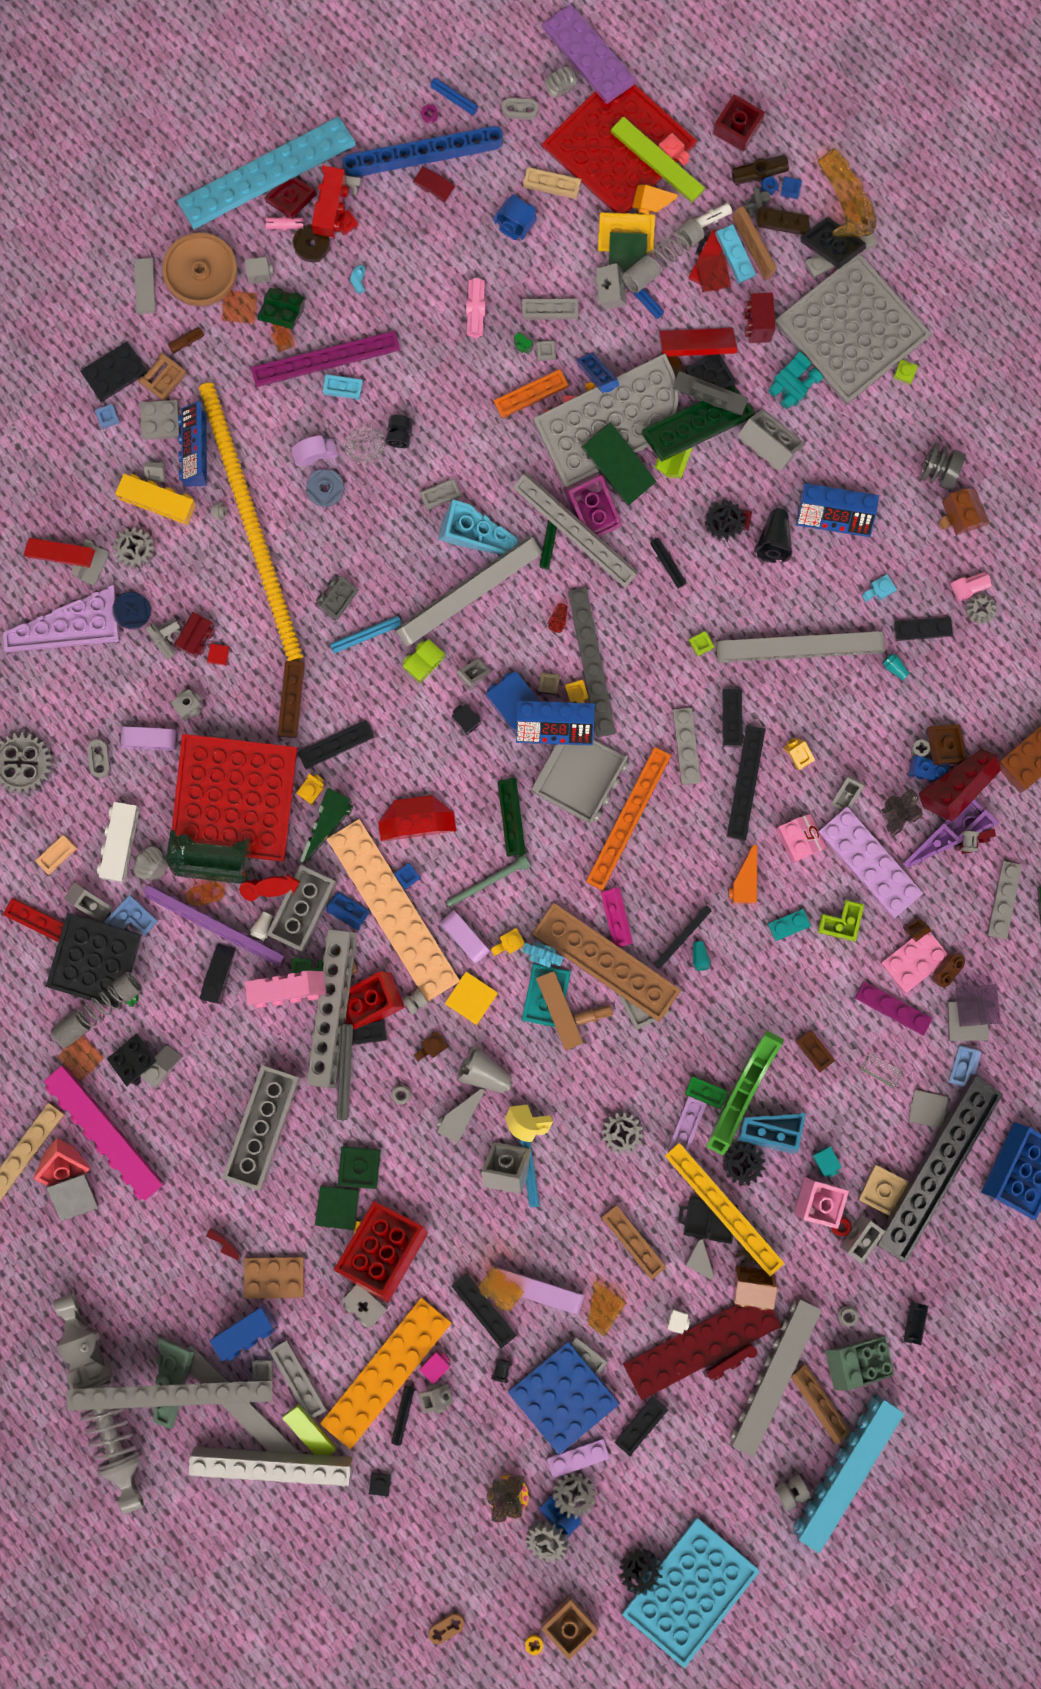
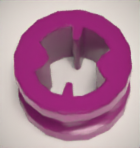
M431 104L425 105L422 108L423 121L428 124L434 123L438 118L437 108ZM427 111H431L432 117H428Z

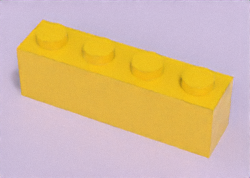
M123 474L115 493L119 500L185 525L189 524L196 507L193 497L184 493L179 495L169 487L163 489L158 487L157 483L150 480L147 482L142 481L139 476L130 474V476Z

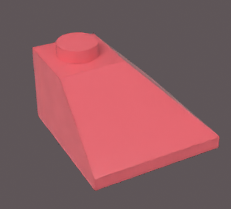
M56 1138L45 1151L34 1179L47 1186L82 1172L86 1174L90 1166L72 1145Z

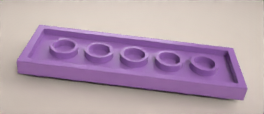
M569 4L542 23V28L606 104L636 84V79L572 4Z

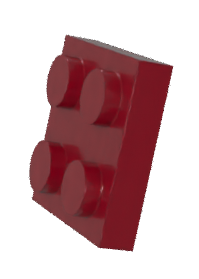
M294 177L274 187L264 198L266 203L293 219L317 193L314 188Z

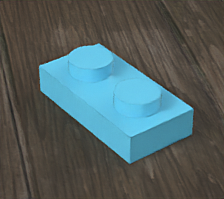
M326 374L323 395L360 400L363 380Z

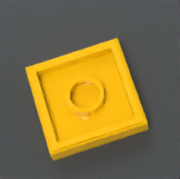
M465 972L445 1002V1005L477 1025L498 992L468 972Z

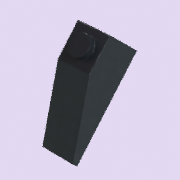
M217 944L199 999L222 1004L236 948Z

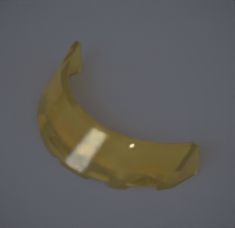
M833 148L818 160V165L827 176L838 196L845 217V223L832 232L833 236H869L874 232L873 229L876 228V217L870 198L864 193V186L861 180L850 170V164L837 149Z

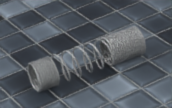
M688 219L677 228L676 233L670 234L669 239H664L662 244L656 246L655 250L649 251L648 256H643L623 273V281L631 291L638 293L654 280L659 273H662L659 263L650 257L651 252L656 253L659 262L664 267H669L668 260L657 251V247L662 246L667 258L672 262L676 261L674 253L664 245V241L669 240L672 250L678 256H682L683 252L680 246L670 239L673 234H676L678 243L687 251L689 247L692 248L704 238V231L696 220ZM671 241L680 249L681 254L675 251ZM680 241H681L685 246H687L688 249H686L685 247H683V245L680 243ZM664 247L672 253L674 260L667 255ZM657 253L665 259L667 266L661 262Z
M125 972L113 981L114 989L111 986H107L109 993L119 1003L117 1008L111 1005L103 992H99L102 1000L111 1007V1013L109 1014L104 1012L102 1006L95 998H91L94 1006L103 1013V1019H97L91 1007L84 1003L87 1013L95 1019V1025H90L87 1018L78 1009L51 1028L55 1041L64 1048L69 1047L89 1032L91 1027H95L97 1020L103 1021L105 1014L111 1015L113 1009H119L120 1002L127 1003L142 991L141 984L137 978L130 972ZM118 995H119L123 1000H125V1002L119 1000Z

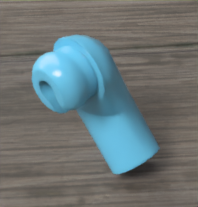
M362 265L355 267L350 277V281L357 294L365 292L362 279L366 270Z

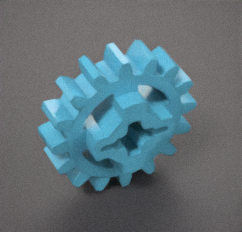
M536 941L534 946L524 943L521 951L530 955L528 960L549 968L551 964L561 966L564 958L555 954L557 949Z

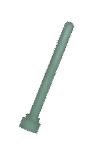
M524 854L518 856L515 863L448 899L446 902L447 906L451 907L518 869L526 870L531 866Z

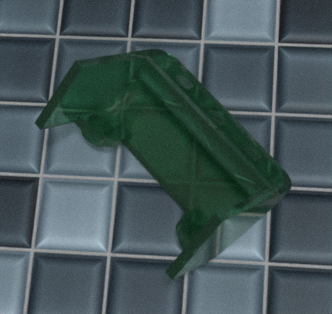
M170 830L165 860L173 875L183 878L242 884L244 881L249 880L251 865V845L249 839L237 841L236 844H232V847L195 843L194 840L190 839L189 835L180 834L177 836L175 830Z

